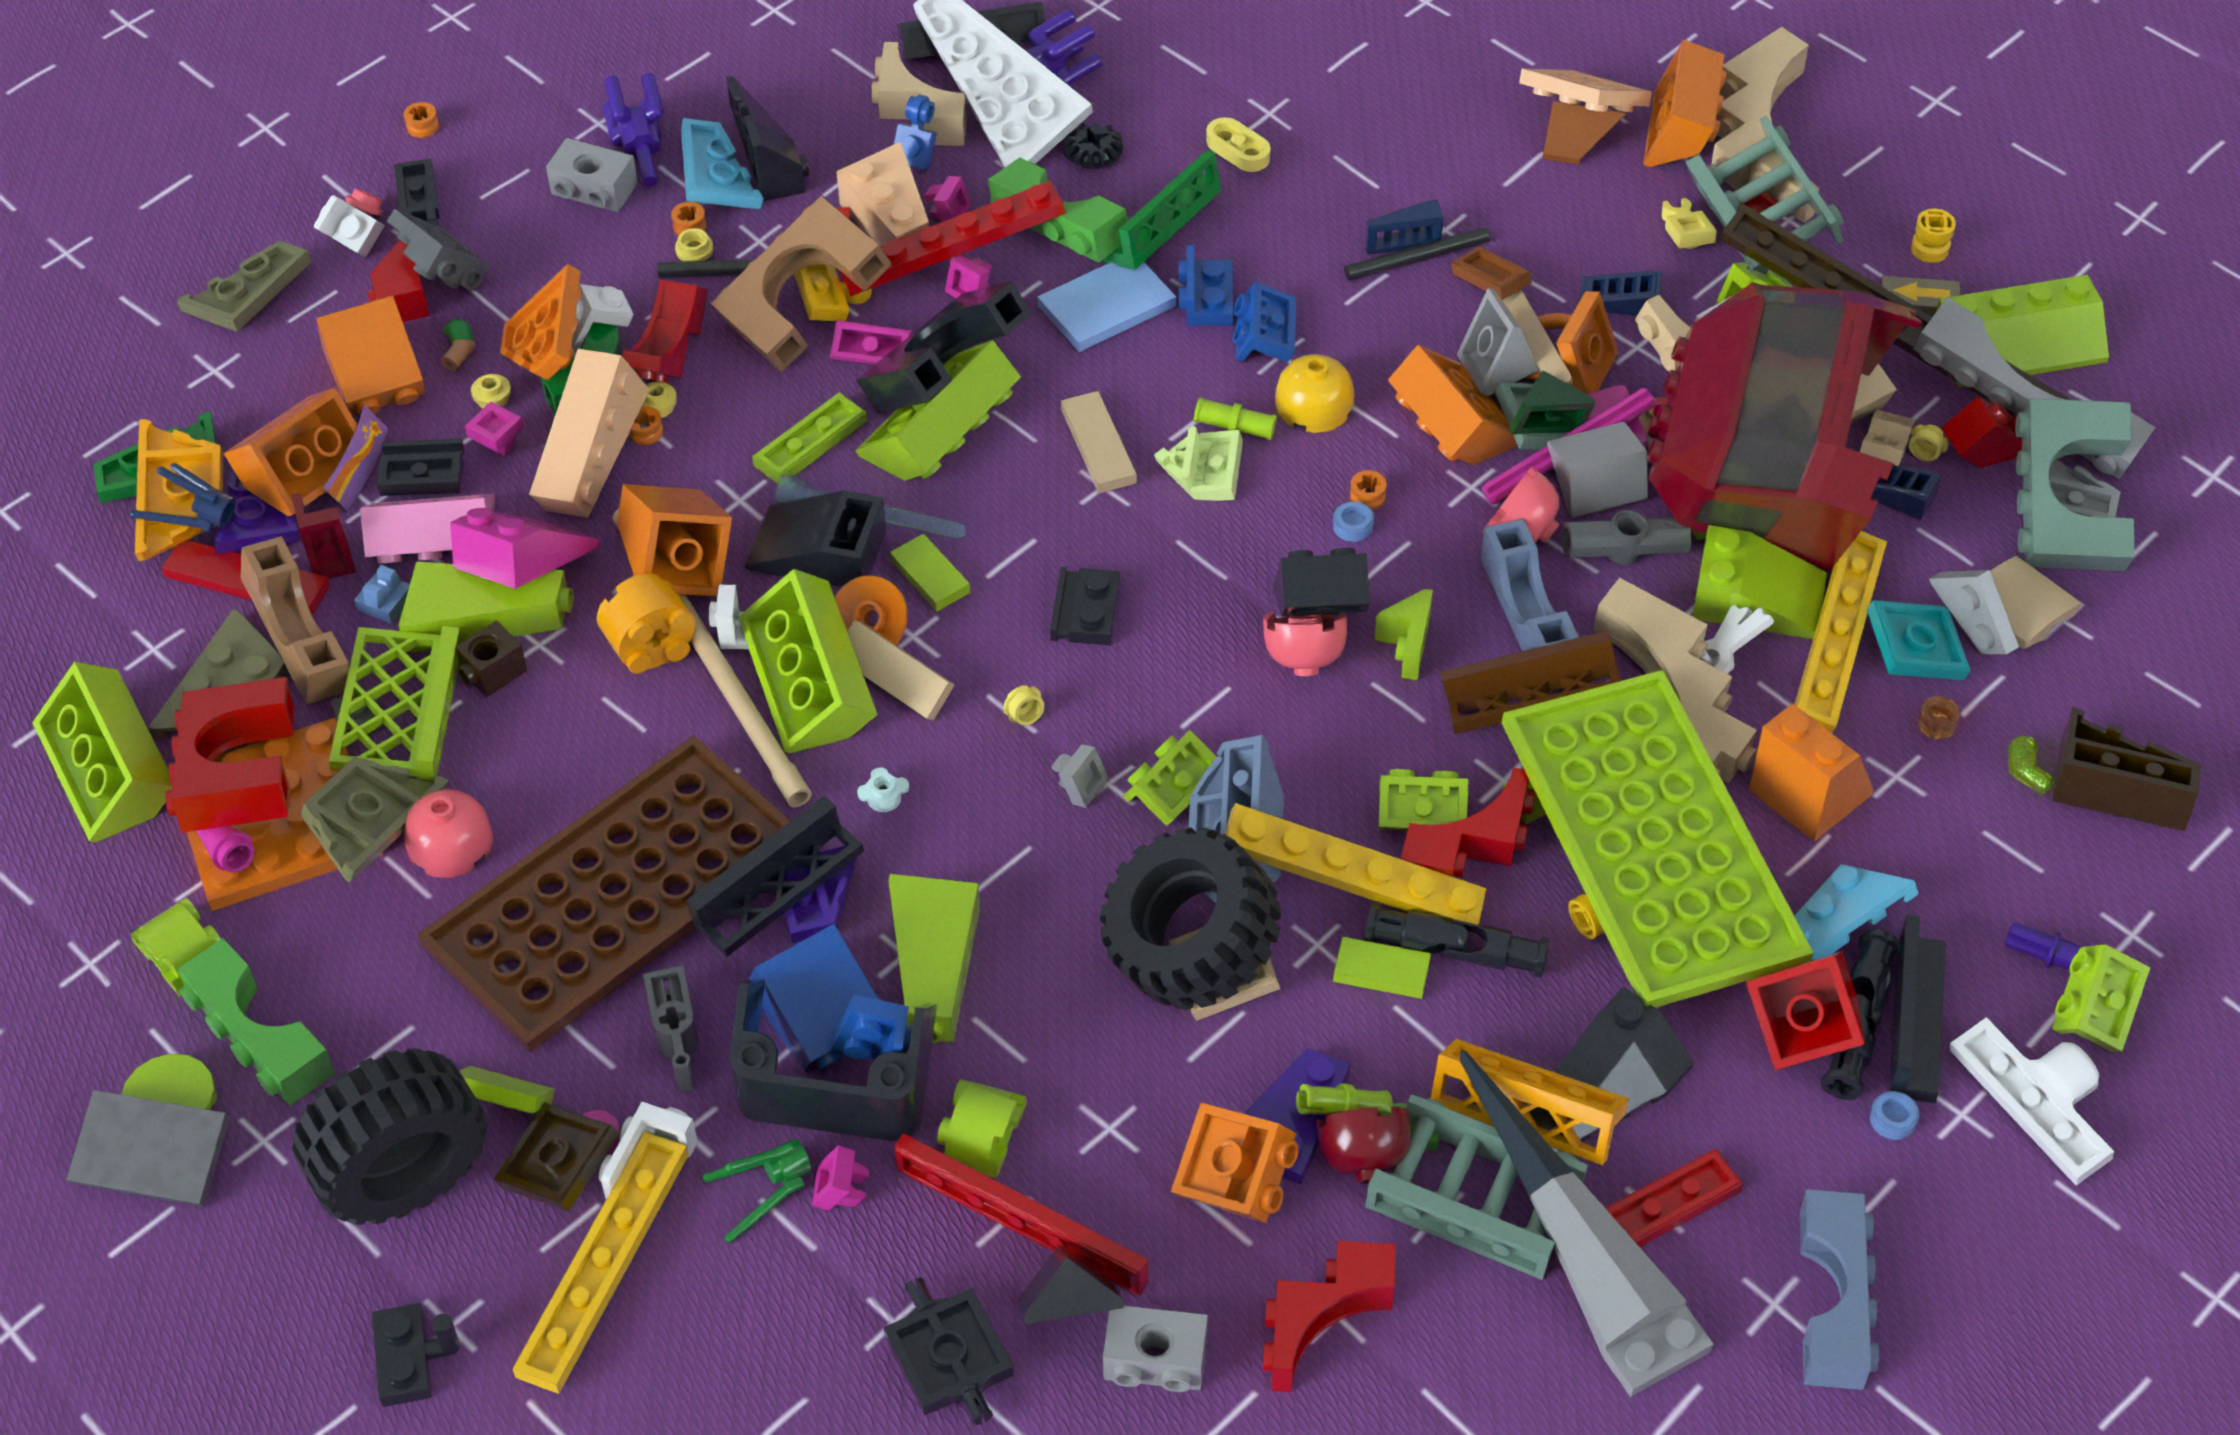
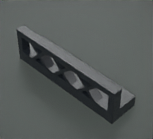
M1042 2L976 11L1015 43L1030 41L1028 38L1029 32L1045 22ZM920 20L897 24L898 35H901L905 60L939 55Z
M823 796L688 898L686 903L693 925L728 957L863 853V844L840 824L836 806L827 797ZM833 837L838 838L846 846L836 855H820L821 847ZM794 867H811L810 875L804 880L786 881L787 873ZM760 893H777L776 901L767 908H751L752 899ZM726 919H742L741 928L727 939L715 929Z
M1906 914L1899 937L1900 949L1896 957L1889 1091L1904 1093L1913 1100L1936 1103L1939 1094L1946 941L1920 938V916Z

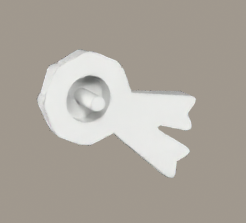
M1736 605L1731 606L1714 639L1703 641L1708 644V648L1701 655V660L1728 674L1735 666L1733 653L1771 626L1774 620L1770 615H1766L1761 607L1752 613L1749 607L1739 609Z

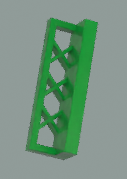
M1207 150L1203 152L1119 229L1122 245L1107 256L1104 262H1112L1118 266L1136 270L1220 193L1221 186L1215 152Z

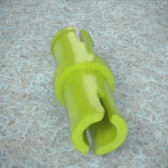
M1199 397L1194 413V422L1228 429L1227 431L1240 430L1242 433L1272 440L1277 416L1243 409V404L1234 403L1231 406Z
M1344 1083L1338 1084L1336 1088L1302 1084L1299 1087L1301 1091H1297L1296 1095L1297 1110L1303 1115H1330L1348 1110L1377 1107V1111L1381 1113V1116H1389L1388 1113H1391V1107H1393L1392 1096L1387 1090L1355 1089L1353 1085Z

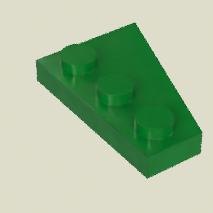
M210 411L197 416L199 422L180 430L178 426L166 430L172 433L175 429L189 434L195 440L204 439L217 444L214 421ZM138 444L93 464L96 490L101 503L137 496Z

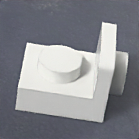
M335 195L329 198L314 224V228L365 258L385 226Z

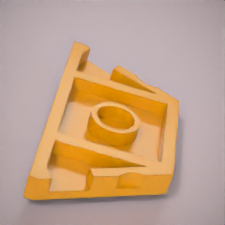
M139 419L136 510L198 518L197 513L192 511V504L196 495L159 475L157 469L164 467L176 473L171 470L170 465L177 463L217 490L223 492L224 454L221 446L204 439L195 440L189 434L175 429L170 433L154 427L150 420ZM136 518L135 555L138 561H145L205 531L197 527Z

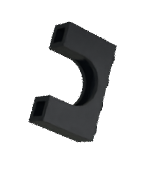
M1012 281L962 293L856 379L877 413L926 403L952 381V378L943 366L945 361L976 343L1008 335L1032 313Z

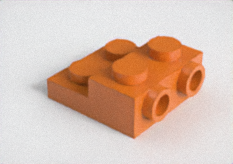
M1200 1103L1170 1192L1186 1199L1220 1208L1231 1214L1267 1224L1270 1213L1275 1214L1283 1202V1189L1279 1185L1285 1168H1291L1296 1162L1298 1144L1294 1140L1297 1133L1279 1123Z

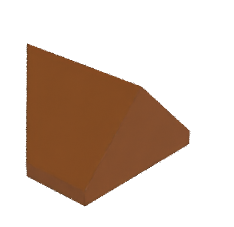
M1553 101L1543 159L1579 165L1581 158L1626 113L1607 110V112L1586 109L1585 106Z

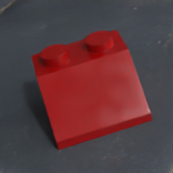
M1842 951L1746 981L1775 1070L1865 1044L1857 994Z

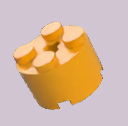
M652 573L631 577L615 587L618 594L610 602L605 598L600 604L597 612L598 627L623 664L632 673L640 674L647 669L656 668L669 661L678 662L684 659L690 652L688 643L695 631V619L667 579L666 581L661 580L659 575Z

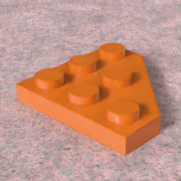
M567 264L504 324L500 354L546 380H549L560 369L564 370L567 368L574 355V349L571 347L572 337L578 324L575 314L582 292L579 288L581 275L579 269Z

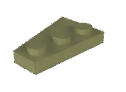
M279 240L241 262L240 271L225 279L217 276L206 282L207 290L193 298L187 293L176 301L181 312L238 332L295 279L312 260L308 250Z

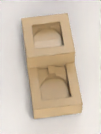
M1877 409L1872 417L1860 452L1899 466L1916 420Z

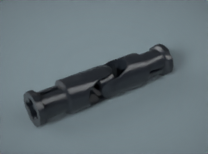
M1376 902L1371 904L1364 941L1372 942L1374 939L1401 944V948L1434 954L1442 952L1443 955L1451 959L1504 970L1506 967L1531 971L1538 978H1542L1550 940L1544 937L1540 941L1513 936L1511 930L1460 920L1445 922L1442 918L1436 917L1433 914L1415 910L1402 913L1383 909ZM1468 932L1478 934L1485 940L1486 945L1482 950L1465 953L1468 947Z
M1870 929L1860 936L1858 942L1861 949L1860 956L1850 971L1857 994L1865 1044L1830 1054L1832 1057L1830 1068L1822 1076L1821 1087L1826 1093L1838 1099L1854 1100L1863 1092L1864 1085L1861 1081L1863 1069L1869 1065L1875 1046V1029L1880 1023L1892 980V972L1890 970L1892 958L1898 954L1900 949V941L1894 935L1884 930Z

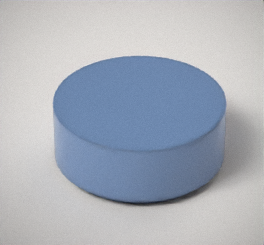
M1346 502L1336 508L1333 515V530L1341 539L1351 542L1362 541L1373 532L1374 513L1367 505L1360 502Z
M1897 1091L1880 1094L1874 1100L1870 1112V1123L1873 1129L1881 1136L1892 1140H1900L1910 1136L1914 1132L1919 1119V1108L1915 1101L1908 1095Z

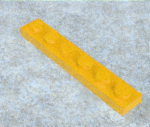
M1863 531L1860 532L1833 567L1795 700V705L1831 733L1835 730L1867 617V608L1872 599L1887 541Z
M1237 803L1231 809L1225 834L1234 839L1255 861L1406 912L1415 910L1433 914L1436 917L1442 918L1445 922L1460 920L1479 924L1486 888Z
M644 1131L513 1367L515 1378L557 1394L560 1393L688 1158L686 1145Z

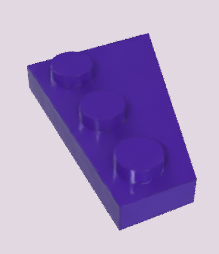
M1307 1048L1244 1113L1249 1116L1279 1123L1297 1133L1294 1141L1298 1144V1156L1291 1168H1285L1282 1178L1302 1184L1319 1145L1316 1120L1320 1119L1326 1122L1327 1115H1303L1298 1112L1296 1095L1297 1091H1301L1299 1087L1302 1084H1309L1311 1086L1336 1088L1340 1083L1345 1084L1350 1073L1349 1062Z

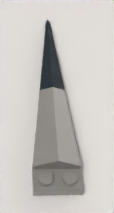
M1461 1049L1460 1062L1501 1138L1549 1239L1555 1241L1554 1250L1575 1293L1600 1353L1629 1396L1632 1397L1711 1353L1714 1344L1686 1307L1687 1300L1468 1052Z

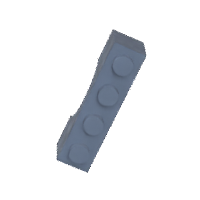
M1524 519L1484 527L1481 562L1521 650L1526 651L1579 638L1567 611L1556 613L1547 598L1540 574L1538 549Z
M1806 1189L1800 1210V1252L1802 1256L1815 1261L1828 1271L1837 1284L1841 1301L1830 1311L1809 1319L1803 1338L1804 1385L1863 1390L1869 1372H1877L1879 1346L1877 1342H1870V1328H1875L1877 1320L1876 1298H1869L1868 1284L1873 1285L1875 1278V1256L1867 1255V1242H1871L1873 1237L1874 1218L1873 1213H1865V1194Z

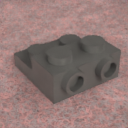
M394 208L387 222L400 231L397 237L408 244L403 254L416 263L413 269L430 280H434L438 276L437 278L453 289L457 290L461 285L467 290L475 291L481 284L490 264L443 228Z

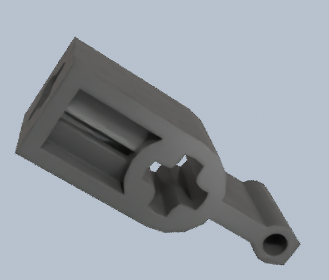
M684 966L644 973L643 977L658 1049L663 1056L672 1059L678 1089L682 1093L693 1091L695 1079L690 1055L695 1052L698 1046V1034ZM664 980H668L669 989L667 990L664 988Z

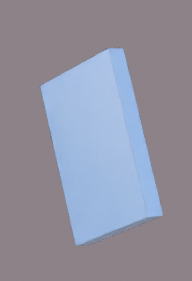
M1110 262L1037 296V302L1042 312L1076 350L1081 352L1176 307V296L1145 263L1141 264L1136 270H1132Z

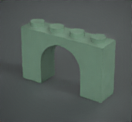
M2030 398L2023 412L2017 414L2015 426L2016 436L2022 437V451H2019L2017 454L2016 472L2017 475L2023 476V489L2019 490L2017 496L2018 514H2023L2024 528H2020L2018 533V552L2024 553V561L2034 568L2125 571L2135 558L2134 518L2090 517L2070 511L2057 500L2052 492L2049 483V468L2057 459L2072 454L2122 456L2131 442L2130 402Z

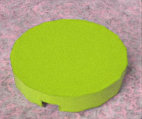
M167 1054L152 1058L142 1064L127 1079L121 1094L211 1110L212 1105L214 1104L215 1106L217 1100L216 1085L211 1072L202 1061L182 1054Z

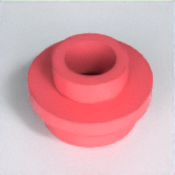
M354 188L352 195H347L345 201L370 217L373 214L381 216L383 212L380 208L383 200L371 193Z

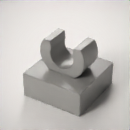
M1081 744L1073 756L1061 754L1051 766L1053 771L1060 772L1059 776L1061 779L1058 784L1066 789L1071 803L1081 807L1088 806L1109 778L1096 748Z

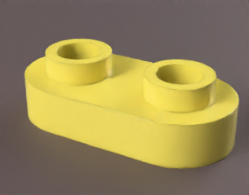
M1224 117L1215 119L1208 124L1206 129L1207 146L1239 169L1247 172H1256L1266 168L1270 163L1271 147L1269 142L1239 121Z

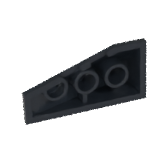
M734 76L726 77L730 108L757 190L763 196V202L805 193L803 177L809 176L805 154L798 155L793 139Z
M1623 986L1596 1015L1554 1072L1629 1098L1626 1114L1620 1120L1622 1121L1630 1117L1631 1111L1651 1101L1654 1104L1665 1098L1689 1072L1694 1062L1662 1012L1652 1005L1645 1006L1639 996ZM1536 1107L1529 1111L1538 1127L1551 1130L1558 1126L1549 1110ZM1583 1122L1573 1126L1581 1142L1591 1138L1592 1132L1599 1129ZM1552 1148L1555 1152L1561 1151V1150Z

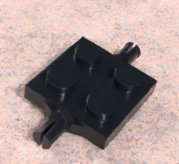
M915 1278L916 1286L913 1280L909 1281L905 1285V1290L908 1292L916 1308L905 1318L883 1328L885 1338L924 1416L952 1403L963 1401L974 1424H982V1416L985 1422L992 1418L993 1412L988 1407L982 1392L986 1388L1014 1376V1370L973 1289H968L950 1298L933 1300L923 1278Z

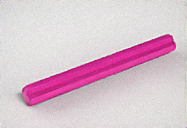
M1642 388L1563 437L1620 422L1627 424L1652 409L1655 399L1647 388ZM1548 446L1485 483L1482 491L1486 499L1491 504H1496L1508 497L1531 467L1542 475L1552 470L1554 466Z

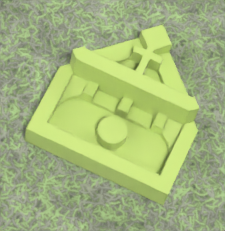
M1191 426L1185 439L1169 451L1162 448L1154 454L1156 461L1192 498L1213 501L1235 500L1243 445L1240 430L1198 434L1197 428Z

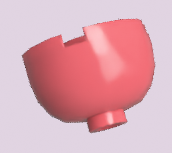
M1531 467L1486 527L1524 519L1534 542L1540 539L1543 543H1546L1560 525L1554 520L1560 508L1559 495L1554 485L1544 475Z
M1276 610L1263 615L1264 639L1270 656L1280 665L1294 668V674L1297 676H1314L1319 674V667L1328 666L1341 656L1346 645V613H1340L1338 617H1335L1334 614L1276 618Z
M452 789L430 792L418 799L409 810L403 828V838L409 860L414 866L416 863L417 866L424 868L425 874L432 877L452 878L469 873L475 869L474 863L481 859L483 855H485V859L491 852L494 840L488 814L484 807L474 797Z

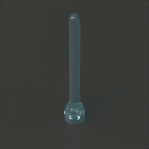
M782 474L776 489L775 503L828 494L829 492L808 488L807 483L801 482L800 477ZM884 505L887 523L961 539L966 535L967 530L962 523Z

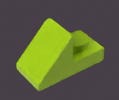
M1423 589L1382 610L1376 616L1375 640L1397 644L1395 660L1403 661L1401 678L1418 681L1431 616L1433 590Z

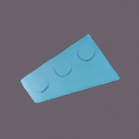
M683 118L681 138L686 201L761 210L763 196L759 190H754L750 184L751 176L746 167L739 165L735 158L736 150L720 122Z
M1840 864L1794 916L1814 952L1811 960L1834 953L1850 942V932L1867 921L1875 925L1887 916L1885 911L1887 907L1900 898L1907 903L1919 895L1914 880Z

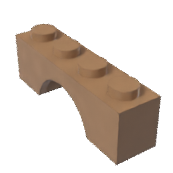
M282 536L242 547L240 578L305 704L343 694L348 677L349 663L333 632L323 633L315 623L303 594L298 566Z

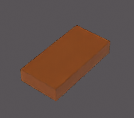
M1481 246L1451 263L1453 275L1484 291H1487L1488 288L1495 289L1502 300L1532 283L1530 271Z

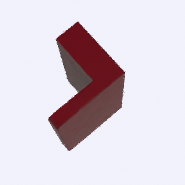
M300 492L292 494L298 528L312 573L326 576L328 579L356 573L338 507L306 514Z

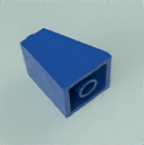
M835 924L759 964L754 968L748 979L757 978L765 980L761 1012L804 1071L817 1065L820 1071L824 1070L844 1057L842 1052L831 1050L833 1033L854 994L878 999Z

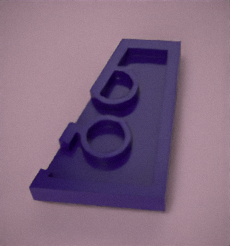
M231 468L228 494L236 499V506L228 524L217 532L215 539L216 554L240 551L242 547L282 536L286 544L299 542L294 514L291 516L283 514L245 489L233 468Z

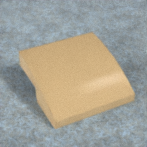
M2018 556L2003 562L1990 571L2017 643L2022 649L2045 640L2054 625L2074 617L2082 604Z

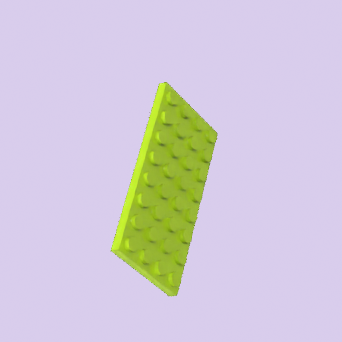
M1664 670L1503 713L1501 723L1634 993L1642 999L1645 1006L1652 1005L1657 1008L1742 983L1812 959L1814 952Z

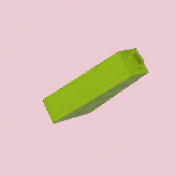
M416 562L398 626L400 631L441 635L442 626L459 627L460 644L496 620L513 637L562 629L565 613H571L574 593L572 588H567L564 570H553L514 589L453 568V564ZM415 647L408 652L415 653L432 650V648Z
M890 874L889 889L904 1005L909 1006L907 1024L913 1025L915 1007L927 1003L937 1004L932 1043L939 1041L954 1043L980 912L978 883Z

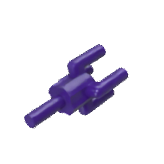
M1066 9L1029 32L1028 38L1033 47L1026 51L1068 86L1103 65L1100 56L1094 53L1068 69L1065 67L1067 59L1083 50L1082 44L1095 37V33L1089 24L1054 43L1048 39L1051 35L1076 21L1070 9Z
M652 73L642 75L641 82L645 99L639 102V107L628 108L624 103L619 78L617 76H608L605 78L604 83L609 101L605 102L602 107L610 141L614 146L623 145L624 153L633 155L634 159L638 160L643 184L645 186H653L658 180L651 154L660 149L659 140L661 139L658 119L664 113L656 77Z

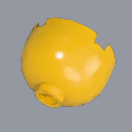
M1310 354L1292 360L1280 373L1275 392V405L1278 415L1287 425L1293 428L1294 423L1306 426V432L1311 433L1331 431L1343 425L1347 421L1348 413L1353 410L1355 393L1351 375L1338 360L1330 356Z

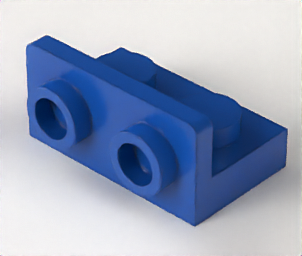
M1187 245L1186 259H1179V282H1186V286H1179V310H1187V326H1233L1232 260H1194V245Z
M1255 281L1246 294H1240L1234 306L1233 314L1237 316V325L1232 337V342L1236 344L1235 360L1244 362L1250 352L1256 350L1265 355L1288 362L1295 353L1296 297Z
M854 994L833 1033L831 1050L843 1052L847 1057L857 1060L876 1059L887 1052L907 1053L910 1047L913 1025L906 1024L909 1006Z

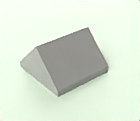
M1488 288L1456 354L1480 393L1486 396L1495 393L1500 382L1515 383L1538 371L1520 326L1496 290Z
M1625 422L1547 442L1570 519L1643 501L1648 498L1647 450Z

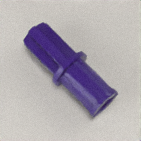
M2013 923L2010 926L2005 939L2007 948L2046 961L2044 966L2048 968L2050 964L2067 970H2070L2072 959L2079 949L2083 947L2061 939V933L2057 932L2055 936L2019 923Z

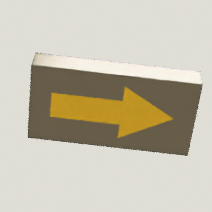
M1882 276L1880 286L1932 317L1936 313L1939 299L1960 295L1959 281Z

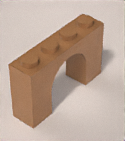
M822 196L811 206L807 207L799 218L783 233L779 234L774 242L761 255L750 262L747 268L710 303L725 323L781 373L809 346L797 329L777 311L779 292L792 274L806 266L827 264L839 269L865 291L892 265L874 240Z

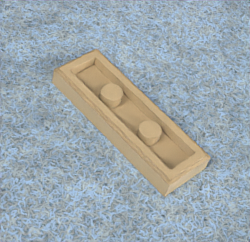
M1099 391L1061 400V411L1098 494L1137 484V474Z
M854 620L847 633L863 676L925 718L934 721L955 684L864 623Z

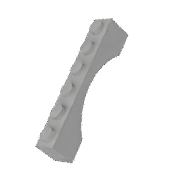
M1948 297L1921 332L1913 349L1920 353V356L1927 363L1942 367L1953 374L1955 379L1962 385L1977 389L1988 396L1993 404L1998 402L2005 409L2015 414L2023 412L2030 398L2065 400L2035 387L2016 373L1998 353L1987 334L1982 318ZM2131 412V442L2122 456L2080 455L2091 461L2098 471L2107 475H2113L2120 480L2156 427Z

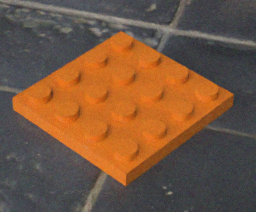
M336 717L294 730V736L260 741L220 754L213 760V762L233 763L281 756L290 787L289 817L232 825L251 837L255 851L252 862L239 872L232 873L218 869L214 865L197 832H186L211 911L338 870L301 816L304 802L340 771L330 769L329 765L337 727ZM344 747L342 755L349 756L346 747Z

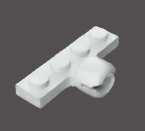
M1987 1017L1950 1043V1052L2076 1186L2113 1159L2114 1151L2074 1109V1105L2098 1087L2100 1075L2091 1058L2078 1045L2071 1042H2062L2040 1059L2029 1060L2014 1047Z

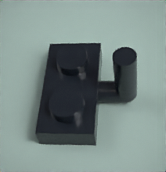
M421 1303L372 1312L378 1392L382 1407L432 1398L428 1360L454 1355L460 1349V1341L451 1317L448 1314L437 1315L432 1321L437 1338L426 1340L424 1311Z

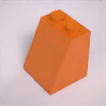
M393 296L316 318L325 357L341 398L352 416L358 414L361 417L364 405L375 414L383 406L393 403L406 405L416 401L420 395L425 394L423 378Z
M623 484L617 525L634 576L647 573L659 575L661 580L666 581L667 579L678 594L718 596L719 585H722L732 516L700 489Z
M1795 704L1789 705L1763 726L1749 791L1813 842L1872 796L1873 787L1860 755Z

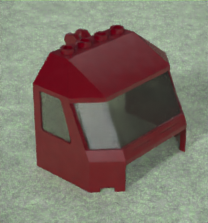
M1752 282L1694 322L1685 337L1678 336L1671 354V359L1676 361L1675 370L1671 369L1669 371L1663 388V393L1669 395L1658 397L1656 403H1654L1652 413L1656 418L1652 419L1647 433L1653 439L1647 455V461L1652 462L1649 480L1680 525L1707 534L1708 525L1751 532L1829 573L1872 519L1878 504L1877 499L1871 498L1879 477L1888 480L1894 465L1892 462L1846 448L1861 374L1869 376L1906 325L1916 329L1921 326L1922 321L1915 317L1917 314L1915 310L1857 291L1760 285Z

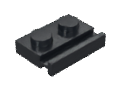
M462 438L382 442L381 447L383 451L382 455H380L377 482L380 496L461 492L464 464L463 454L465 453Z
M1067 567L1060 568L1050 628L1051 641H1057V637L1069 638V642L1111 646L1120 588V571L1079 568V572L1067 571Z

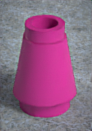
M234 826L196 831L218 869L235 873L245 869L252 862L255 853L253 841L249 835Z

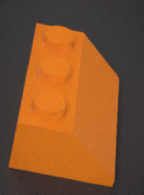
M1683 39L1654 90L1643 160L1644 166L1653 167L1700 154L1707 141H1714L1720 127V121L1716 120V116L1723 103V96L1719 95V92L1727 75V71L1722 70L1724 54Z
M1417 345L1388 379L1398 392L1395 397L1399 403L1416 413L1419 417L1416 420L1418 426L1427 434L1436 437L1440 442L1437 446L1439 451L1449 460L1456 462L1459 459L1476 465L1518 446L1509 430L1510 426L1502 409L1490 396L1480 393L1462 363Z
M334 387L308 396L223 454L245 489L283 514L291 516L295 514L292 494L300 492L305 507L326 492L323 487L344 456L354 436L357 424Z

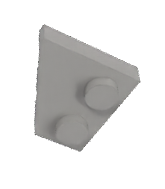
M2058 460L2050 465V487L2057 500L2064 507L2083 516L2116 517L2121 493L2119 490L2106 482L2095 479L2090 472L2079 465L2073 470Z
M1990 570L1940 572L1929 578L1934 590L1980 654H2008L2019 648Z

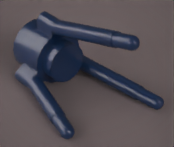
M172 463L170 468L176 473L164 467H159L157 473L196 495L192 504V511L197 513L198 518L132 510L130 512L132 518L197 527L210 533L214 525L223 528L228 524L235 510L236 499L229 494L217 490L177 463Z

